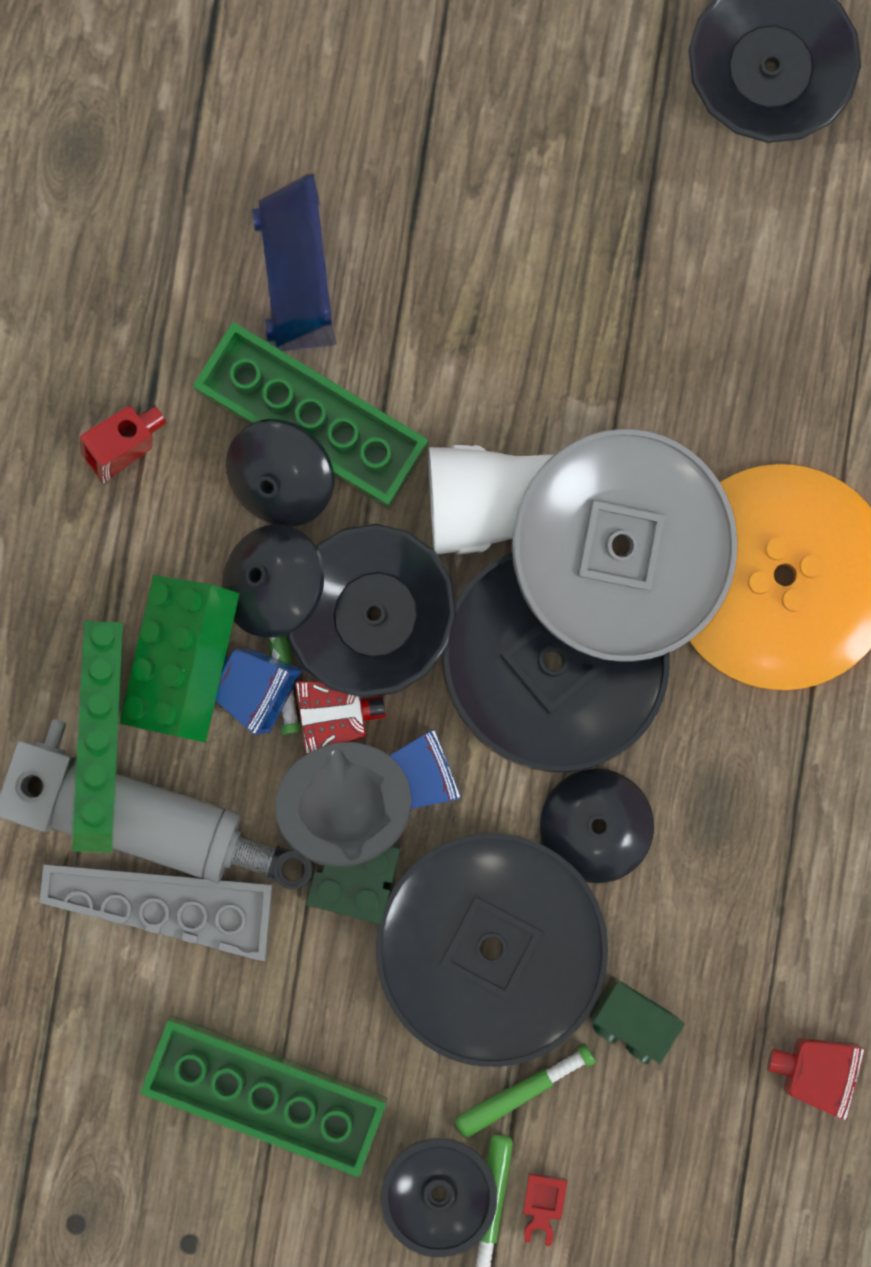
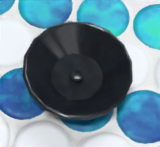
M712 0L697 19L688 50L692 84L708 113L733 133L765 143L802 140L830 125L852 99L862 66L858 32L842 4L837 0ZM774 62L777 65V70H767L765 63Z
M381 524L345 528L317 544L316 547L323 561L325 576L322 596L317 608L306 623L287 635L288 641L304 670L330 690L360 698L398 693L425 677L448 648L456 618L453 582L436 551L409 531ZM379 608L381 610L380 618L376 621H371L370 612L373 609Z

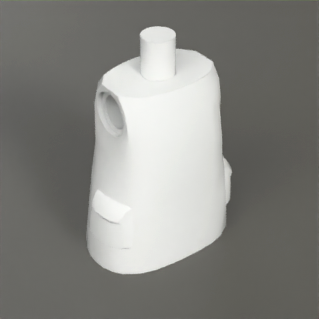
M452 445L451 448L428 447L433 550L437 554L456 552L457 555L474 552L481 553L490 548L491 544L512 539L514 522L523 494L539 469L553 455L512 456L486 451L478 445Z

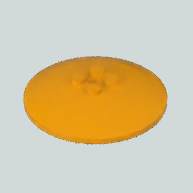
M789 464L764 465L741 471L724 479L720 484L731 505L737 531L735 572L727 596L720 609L705 628L692 638L689 643L716 670L731 679L756 688L768 690L803 689L829 681L844 673L871 649V507L857 492L845 483L824 472L804 466ZM787 565L793 570L794 581L791 585L782 586L775 581L774 571L777 566Z

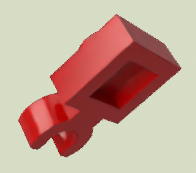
M535 1173L528 1174L523 1214L533 1215V1219L524 1228L525 1242L530 1243L531 1234L535 1229H543L546 1232L545 1246L552 1244L554 1233L549 1222L550 1218L562 1219L567 1179Z

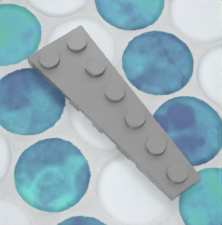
M43 864L39 903L144 929L148 932L163 934L186 942L201 944L247 958L265 961L273 884L220 880L218 884L196 877Z

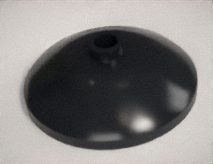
M264 419L253 422L235 436L227 452L226 474L234 495L251 514L267 523L290 527L306 524L317 518L332 498L335 478L331 460L322 444L310 432L295 423L281 419ZM266 480L270 481L273 484L274 488L271 487L266 482Z
M271 524L257 528L247 534L232 550L222 577V588L240 593L234 622L244 631L264 638L282 637L299 629L312 616L321 599L325 578L323 561L314 542L306 534L293 527ZM260 571H261V572H262L261 579L257 582L258 574H259Z
M588 769L566 777L550 792L542 808L540 835L543 846H546L569 862L583 879L589 883H607L628 875L644 860L653 840L654 818L645 794L629 778L611 770ZM596 819H602L606 824L604 832L600 834L594 833L591 828L592 822Z
M431 1138L410 1145L392 1161L382 1183L381 1208L389 1230L405 1247L424 1256L450 1257L469 1250L485 1236L496 1214L497 1187L490 1167L474 1149L453 1139ZM441 1186L445 1188L447 1194L443 1199L433 1197L432 1190L435 1187Z

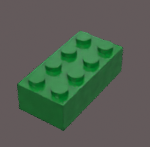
M153 575L119 724L206 743L240 593L212 584Z

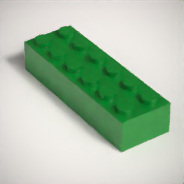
M235 322L231 323L193 384V388L198 395L248 425L264 419H281L301 426L310 432L326 450L333 466L335 478L388 510L391 509L429 447L428 439Z
M174 1015L167 1020L140 1094L358 1178L388 1099L386 1096Z

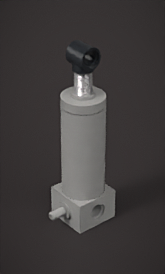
M53 719L45 743L17 742L0 793V818L43 832L58 831L72 836L76 757L66 754V750L59 748L67 725L66 722ZM116 773L113 850L200 878L204 877V879L218 884L225 869H230L233 864L263 873V875H267V879L278 882L287 889L303 887L310 881L314 873L313 861L301 856L294 849L290 850L277 846L275 849L269 848V846L266 848L264 844L261 846V843L256 844V842H251L248 839L243 840L241 832L238 831L241 813L229 809L225 810L223 807ZM37 777L41 778L44 785L43 791L39 796L34 793L32 788L33 782ZM295 858L304 864L305 871L301 879L291 880L285 875L283 869L288 859Z

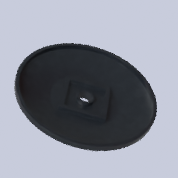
M512 553L495 560L481 570L465 587L455 602L456 618L448 648L442 654L443 675L447 691L454 708L469 731L482 744L502 758L519 766L544 772L564 773L589 769L615 758L631 747L645 733L656 717L668 685L670 671L669 652L645 660L614 661L587 655L563 643L544 627L526 602L518 584ZM556 652L559 654L563 662L562 668L558 671H551L546 668L543 662L545 653Z
M484 833L469 835L444 843L418 859L404 873L388 897L382 923L378 926L376 959L379 978L386 999L400 1022L416 1039L436 1053L454 1061L481 1067H502L528 1062L541 1057L565 1042L578 1030L590 1014L601 992L608 962V940L603 914L598 901L589 885L569 862L546 846L515 835ZM495 937L501 941L503 951L499 957L488 959L482 955L480 946L486 938Z

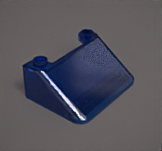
M314 173L305 174L259 200V208L252 209L255 232L262 231L272 319H265L268 342L275 341L276 348L281 351L337 344L332 322L320 221V197Z

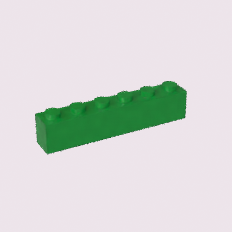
M84 621L72 852L112 853L123 622Z

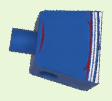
M235 649L230 658L225 656L216 701L254 735L270 733L296 684L295 682L298 681L303 670L253 649Z
M435 730L429 731L390 755L402 768L409 782L412 798L411 809L461 798Z

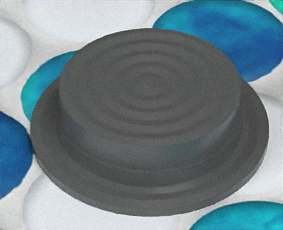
M360 743L330 744L306 754L288 770L280 783L276 795V819L284 839L301 856L328 866L356 865L369 861L385 852L403 833L411 813V790L402 768L383 751Z

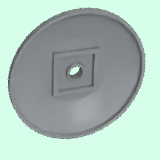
M635 429L603 431L588 435L562 448L539 469L529 483L519 504L512 536L514 569L518 584L530 609L544 627L563 643L577 651L601 659L614 661L650 659L671 652L689 642L705 628L720 609L731 586L736 567V523L731 505L720 482L710 468L689 449L672 439L648 431ZM617 535L625 536L629 542V550L622 557L617 556L612 550V541Z

